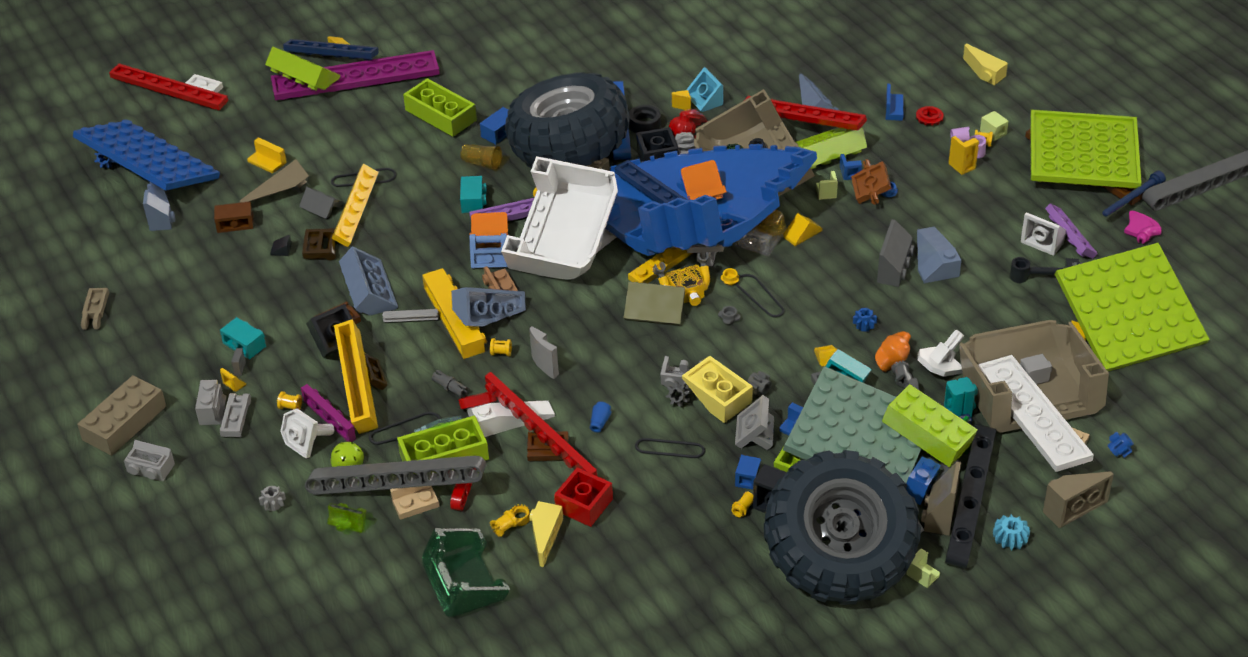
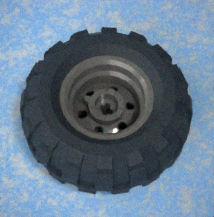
M828 450L815 453L813 457L807 460H799L778 480L771 492L765 510L764 539L768 544L769 556L775 567L781 569L786 576V581L797 590L801 588L810 593L811 598L822 602L831 600L838 601L840 605L856 604L858 601L865 599L873 600L883 595L906 574L916 556L915 553L920 542L919 510L915 498L911 497L906 490L907 484L897 473L892 474L887 470L885 463L874 457L868 459L859 456V452L843 450L841 453H833ZM838 504L840 508L834 510L832 505ZM854 510L860 511L861 515L857 516ZM819 518L823 524H818L816 519ZM837 528H838V529L843 528V529H844V532H843V531L838 532V531H837ZM866 532V537H861L859 533ZM830 539V544L828 545L822 542ZM844 545L850 550L849 552L844 550Z

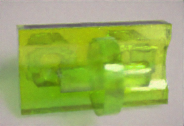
M330 503L328 505L329 517L327 524L336 526V530L341 532L345 529L360 533L364 531L366 509H351L347 504L343 503L338 505Z

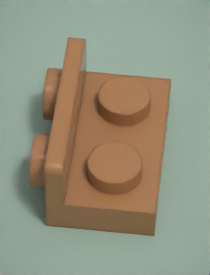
M488 266L484 267L482 279L485 286L488 285L489 289L518 291L506 269L491 273Z

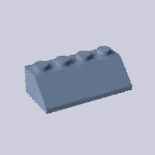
M352 246L340 259L339 263L354 308L358 312L368 315L395 310L398 305L381 259Z

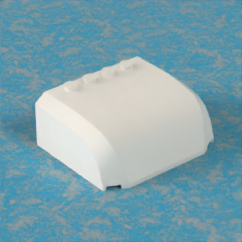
M536 156L531 169V174L537 188L534 201L520 238L507 235L501 252L509 269L552 278L575 279L590 269L596 256L618 193L615 173Z

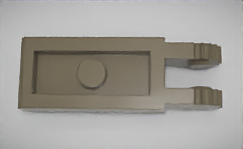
M89 288L82 311V329L88 328L89 319H93L94 329L100 328L101 318L103 317L109 295L108 288Z

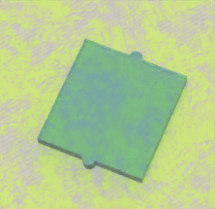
M462 417L438 419L414 431L418 432L460 420Z

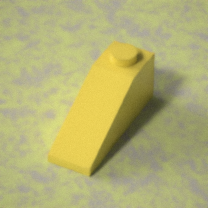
M965 44L963 59L980 79L996 85L1006 77L1007 62L969 44Z
M538 501L535 509L531 510L530 521H532L539 565L544 567L563 522L562 506Z

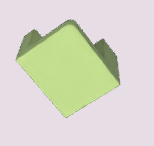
M993 111L981 118L980 131L985 133L993 132L992 140L995 141L1007 135L1009 121Z
M831 171L830 180L816 183L819 200L837 198L838 181L835 171Z
M920 549L915 554L916 556L906 575L928 588L940 576V572L927 564L928 552Z

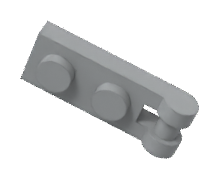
M229 394L220 427L221 437H241L248 406L251 404L250 394Z

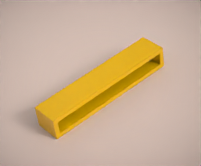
M443 268L423 274L424 289L435 309H438L439 316L462 358L466 359L484 353V344L487 343L484 333H480L479 327L465 326L452 310L451 291L458 288L453 286L450 274L447 275Z
M349 320L334 325L351 423L358 433L361 434L378 428L361 333L354 321Z

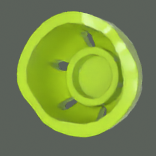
M353 442L339 443L331 453L332 467L362 465L364 461L363 451Z

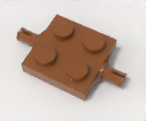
M866 159L863 161L864 169L851 176L855 197L859 204L871 199V203L876 205V202L877 204L879 203L878 195L891 189L890 180L883 161L876 165H870V161Z

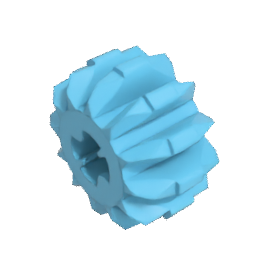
M1012 514L1009 517L1003 515L1001 519H997L995 522L993 537L996 540V544H1001L1002 548L1010 547L1011 551L1014 547L1020 549L1022 545H1026L1028 542L1030 527H1028L1027 521H1021L1020 516L1015 518Z

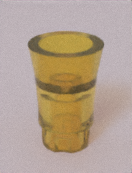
M465 144L462 146L460 156L463 161L496 170L501 163L502 150L500 146Z

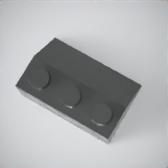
M893 219L879 254L877 283L899 287L901 280H905L907 272L905 268H909L911 260L909 256H913L914 245H912L911 235Z

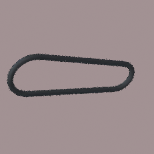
M392 168L374 169L376 171L389 170L394 173L391 179L375 181L374 184L391 182L396 177V172ZM358 172L334 176L331 179V184L335 187L353 186L354 183L335 184L333 181L339 177L358 175Z
M742 274L739 276V279L742 277L754 278L782 310L780 314H771L739 286L737 282L736 286L766 314L771 317H780L784 314L783 306L756 276L752 274Z
M424 412L372 431L369 435V441L376 445L395 441L397 437L376 442L372 440V435L429 414L435 415L438 418L436 426H439L441 424V417L435 412Z

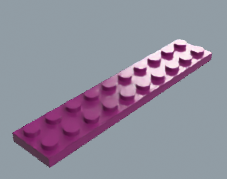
M431 50L323 67L341 75L337 81L325 90L320 88L317 91L307 87V83L302 85L295 82L296 78L293 77L291 80L282 76L283 74L272 75L271 80L275 100H285L287 98L312 94L317 95L319 93L335 92L356 87L417 79L440 73L435 52Z

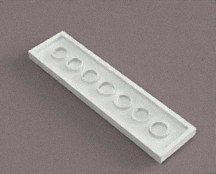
M1013 355L978 364V367L989 383L1005 380L1013 392L1011 416L1055 472L1093 461L1094 454Z

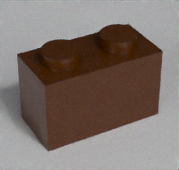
M251 202L215 205L214 220L217 233L253 229Z

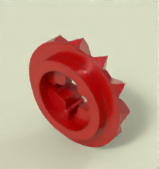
M925 106L916 112V119L919 120V123H924L925 126L939 125L943 121L944 114L939 108Z

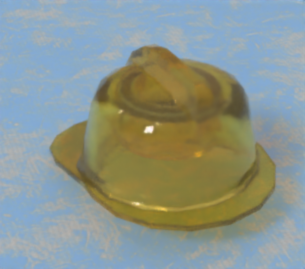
M775 209L757 225L758 230L768 236L783 234L786 231L784 215L781 211Z

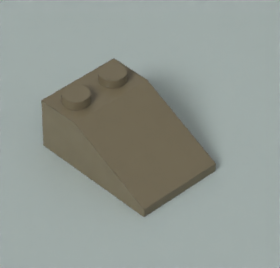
M956 462L932 485L931 493L926 494L924 506L928 508L923 510L921 522L925 523V532L950 535L961 462Z
M1110 471L1065 475L1057 480H1052L1047 485L1043 513L1058 528H1061L1108 502L1114 474Z

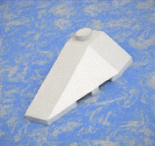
M549 401L524 402L543 420L555 417ZM487 403L467 409L469 417L476 416L485 437L525 426L520 418H515L511 410L507 406H502L501 403Z

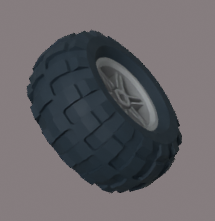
M580 72L543 80L521 92L519 97L514 99L509 105L510 109L506 118L505 131L514 154L530 168L533 167L536 156L587 166L597 160H602L610 155L611 151L618 149L622 144V139L626 138L630 116L625 96L609 77H602L601 74L597 73L587 74Z

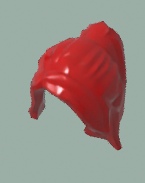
M687 109L679 113L680 116L672 119L669 127L674 138L676 134L681 132H691L694 136L696 127L708 121L697 110Z

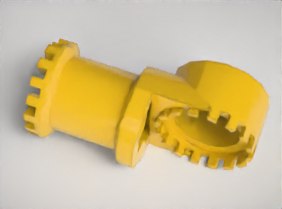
M517 504L512 509L506 510L500 518L490 521V526L492 529H495L493 532L498 537H501L511 527L526 525L530 521L529 509L526 505L523 506L521 504L519 506ZM520 512L526 514V516L523 518L515 517V515Z

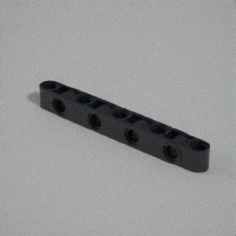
M980 424L975 426L978 430L969 451L945 564L964 569L967 568L996 433V428Z

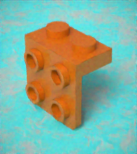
M714 160L681 169L688 200H694L703 195L714 197L716 200L723 198L726 189L725 185L722 186L717 164Z
M506 212L474 213L471 215V233L469 235L491 236L501 235V233H507L508 235V216ZM476 243V248L501 247V243Z

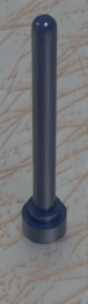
M1161 171L1152 173L1147 182L1103 210V216H1109L1148 188L1165 182L1166 177Z

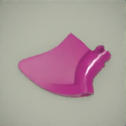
M1132 210L1129 211V225L1124 229V233L1137 237V242L1141 241L1144 244L1151 237L1161 235V227L1154 219Z

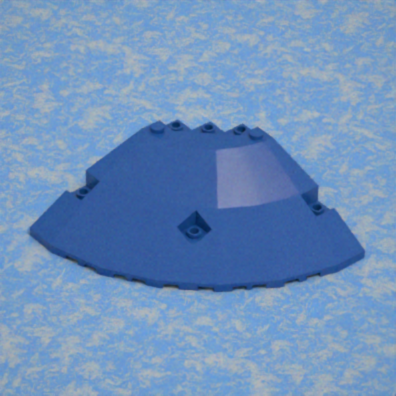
M750 144L749 148L743 149L740 148V145H736L735 149H727V146H714V150L710 151L696 148L689 149L687 154L678 155L677 151L664 153L665 157L654 159V156H650L651 160L640 162V159L630 160L687 199L676 198L663 204L656 202L618 176L614 168L616 165L610 166V171L615 173L618 193L605 229L635 251L646 256L662 253L666 248L672 247L687 250L692 245L703 244L707 247H713L717 244L729 247L780 206L778 192H783L785 188L794 189L817 160V153L800 147L786 146L785 150L778 149L777 145H771L769 149L763 148L762 144ZM714 160L717 164L722 186L725 185L726 189L723 198L716 200L714 197L703 195L694 200H688L681 169Z

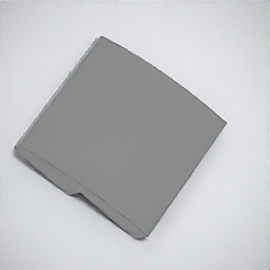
M531 326L529 331L532 358L545 374L555 379L559 375L557 347L547 342V334Z

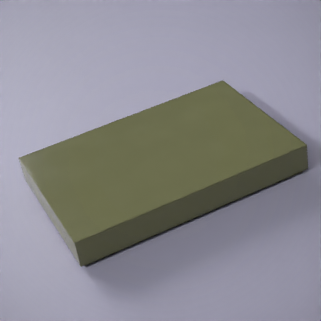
M629 282L624 320L681 326L685 287Z

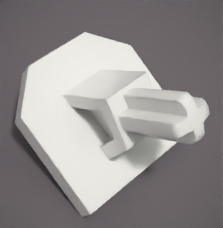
M955 330L945 343L940 342L937 347L920 349L918 361L930 372L941 376L962 374L961 364L954 359L956 353L953 350L962 341L964 335L960 331Z
M293 409L284 414L280 432L285 445L304 458H309L316 436H330L334 434L333 424H318L317 421L299 409Z

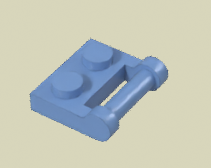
M507 233L491 236L470 234L471 268H484L486 266L508 267L501 252ZM476 243H501V247L476 248Z

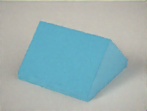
M704 67L687 88L691 101L702 112L723 105V85Z

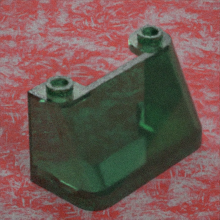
M434 528L422 555L423 567L443 611L448 617H456L502 601L509 593V586L504 579H496L493 582L481 557L483 550L486 548V539L483 537L480 529Z

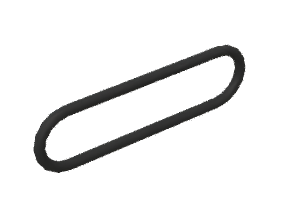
M641 438L635 443L636 450L645 454L699 458L705 453L704 446L696 442ZM641 441L696 445L701 447L702 452L698 455L646 451L639 449L638 444Z

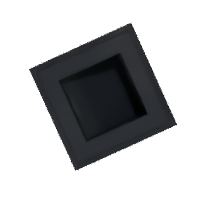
M286 235L275 240L270 255L289 256L292 245L291 236Z

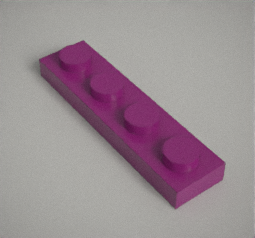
M308 384L301 387L303 402L325 422L333 424L334 430L347 442L356 440V428L351 423V420L348 421L340 410L333 408L331 403L327 399H323L316 389H312Z

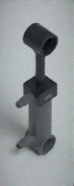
M1016 257L1012 260L1009 277L1015 283H1024L1028 280L1030 274L1055 275L1057 270L1082 263H1080L1079 259L1066 258L1064 268L1030 267L1031 263L1028 259Z

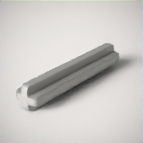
M438 309L384 311L382 316L385 323L438 320L439 311Z

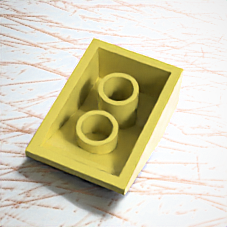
M711 356L682 375V379L707 410L723 423L752 403L753 386Z

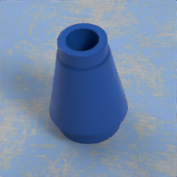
M597 402L593 406L589 427L593 432H601V429L611 416L612 412L609 404Z

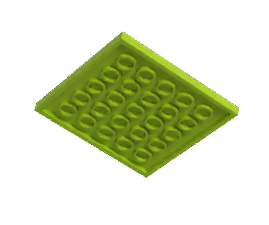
M1031 110V181L1125 188L1140 187L1141 169L1137 117Z
M1159 243L1060 269L1055 272V276L1092 351L1107 372L1206 344L1210 340Z

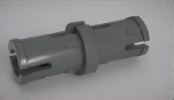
M436 370V373H433L432 381L443 386L444 390L451 391L460 398L467 396L469 388L456 381V378L453 376L449 377L440 370Z

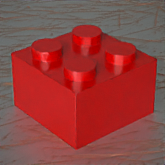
M576 467L554 494L555 505L562 506L563 515L591 527L613 500L612 482Z

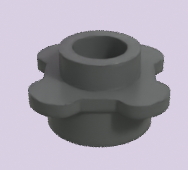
M725 306L718 313V317L723 319L724 324L740 320V315L737 314V309L733 306Z

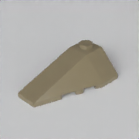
M295 159L239 200L238 203L252 202L293 189L295 186L300 188L307 183L305 179L309 175Z

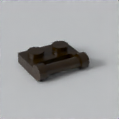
M306 229L302 250L303 259L326 258L330 261L336 258V241L332 239L335 229ZM324 238H329L328 249H323Z

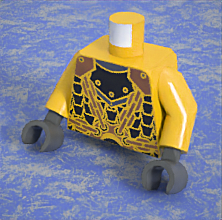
M705 251V259L700 258V253L697 255V261L701 264V267L697 264L665 272L664 275L663 272L666 266L664 262H660L661 270L655 264L653 273L659 275L658 281L660 285L685 287L684 303L690 302L692 306L700 304L701 299L704 297V291L708 289L710 283L709 266H706L709 257L707 251Z

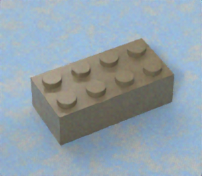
M132 375L77 424L82 440L112 456L166 407L163 392L161 389Z

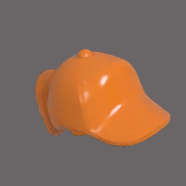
M902 331L887 336L875 354V361L883 372L890 371L894 363L896 364L900 360L901 362L902 360L905 361L910 353L908 342L911 339V335L908 332Z

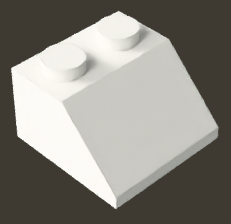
M1026 212L1021 243L1054 256L1064 244L1066 229Z

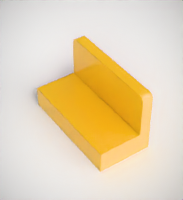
M956 136L951 137L949 165L961 175L976 169L979 141L976 138H972L962 142Z
M259 137L254 140L256 152L247 158L249 163L270 173L276 172L287 163L283 148Z

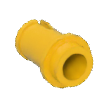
M745 492L738 502L732 504L731 511L736 517L747 514V509L753 504V494Z

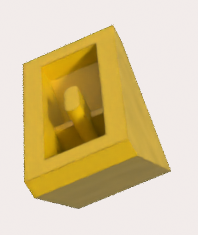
M797 213L783 234V238L797 246L820 233L823 228L811 219Z

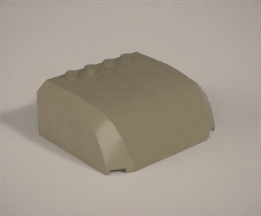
M764 89L695 129L696 139H694V145L696 148H702L703 151L714 150V146H727V149H735L736 145H740L741 149L749 148V142L755 138L763 139L766 147L769 149L771 145H777V148L785 150L786 146L799 147L794 142ZM811 167L796 186L815 176ZM785 188L783 192H778V196L788 192L791 189Z
M1046 320L974 334L970 337V341L965 344H959L963 376L968 377L978 390L974 401L989 426L996 428V431L1000 433L1021 429L1011 416L1013 392L1005 380L989 383L978 367V364L1013 355L1019 364L1021 359L1043 354L1047 361H1050L1052 372H1050L1049 381L1036 385L1065 420L1095 414L1106 405L1109 373L1072 322L1064 325L1056 324L1055 320Z

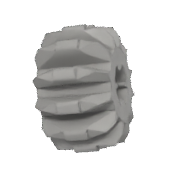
M691 132L676 134L675 140L679 148V154H687L689 149H695L694 136Z

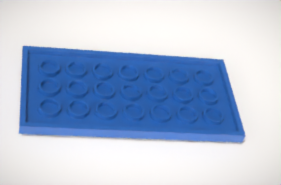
M122 120V122L117 123L110 122L106 125H95V127L90 128L83 127L80 130L73 131V138L165 191L219 179L220 172L213 169L212 166L206 165L200 159L179 150L177 146L156 137L155 134L147 132L143 127L133 124L130 120Z

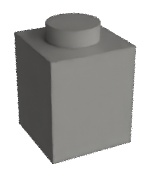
M1043 354L1021 359L1020 365L1036 384L1049 381L1052 365Z

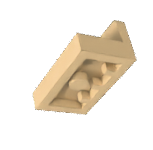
M432 486L390 489L392 503L400 520L439 507V501Z

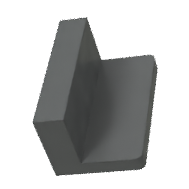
M306 187L300 203L301 208L325 219L329 218L333 206L341 208L343 205V201L309 187Z

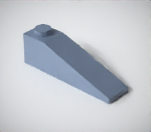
M802 73L799 75L802 105L839 110L837 107L833 108L831 101L822 94L823 92Z
M150 182L147 185L148 190L144 192L143 199L150 231L172 229V222H175V213L171 211L164 189Z
M935 227L918 229V273L923 283L959 277L961 259L951 243Z
M468 287L451 291L452 310L465 326L482 327L526 310L524 291Z

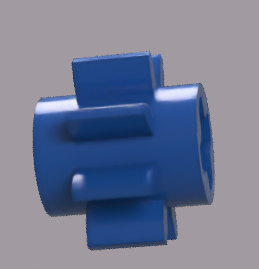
M100 152L95 153L97 156L95 162L100 163V168H104L105 165L108 168L112 167L111 163L115 161L110 158L106 160Z
M861 308L859 311H855L853 324H857L856 329L863 332L874 329V324L877 323V316L873 315V310Z
M1115 432L1109 437L1111 442L1108 444V447L1116 457L1122 454L1125 458L1132 453L1131 446L1134 443L1125 432L1121 435Z

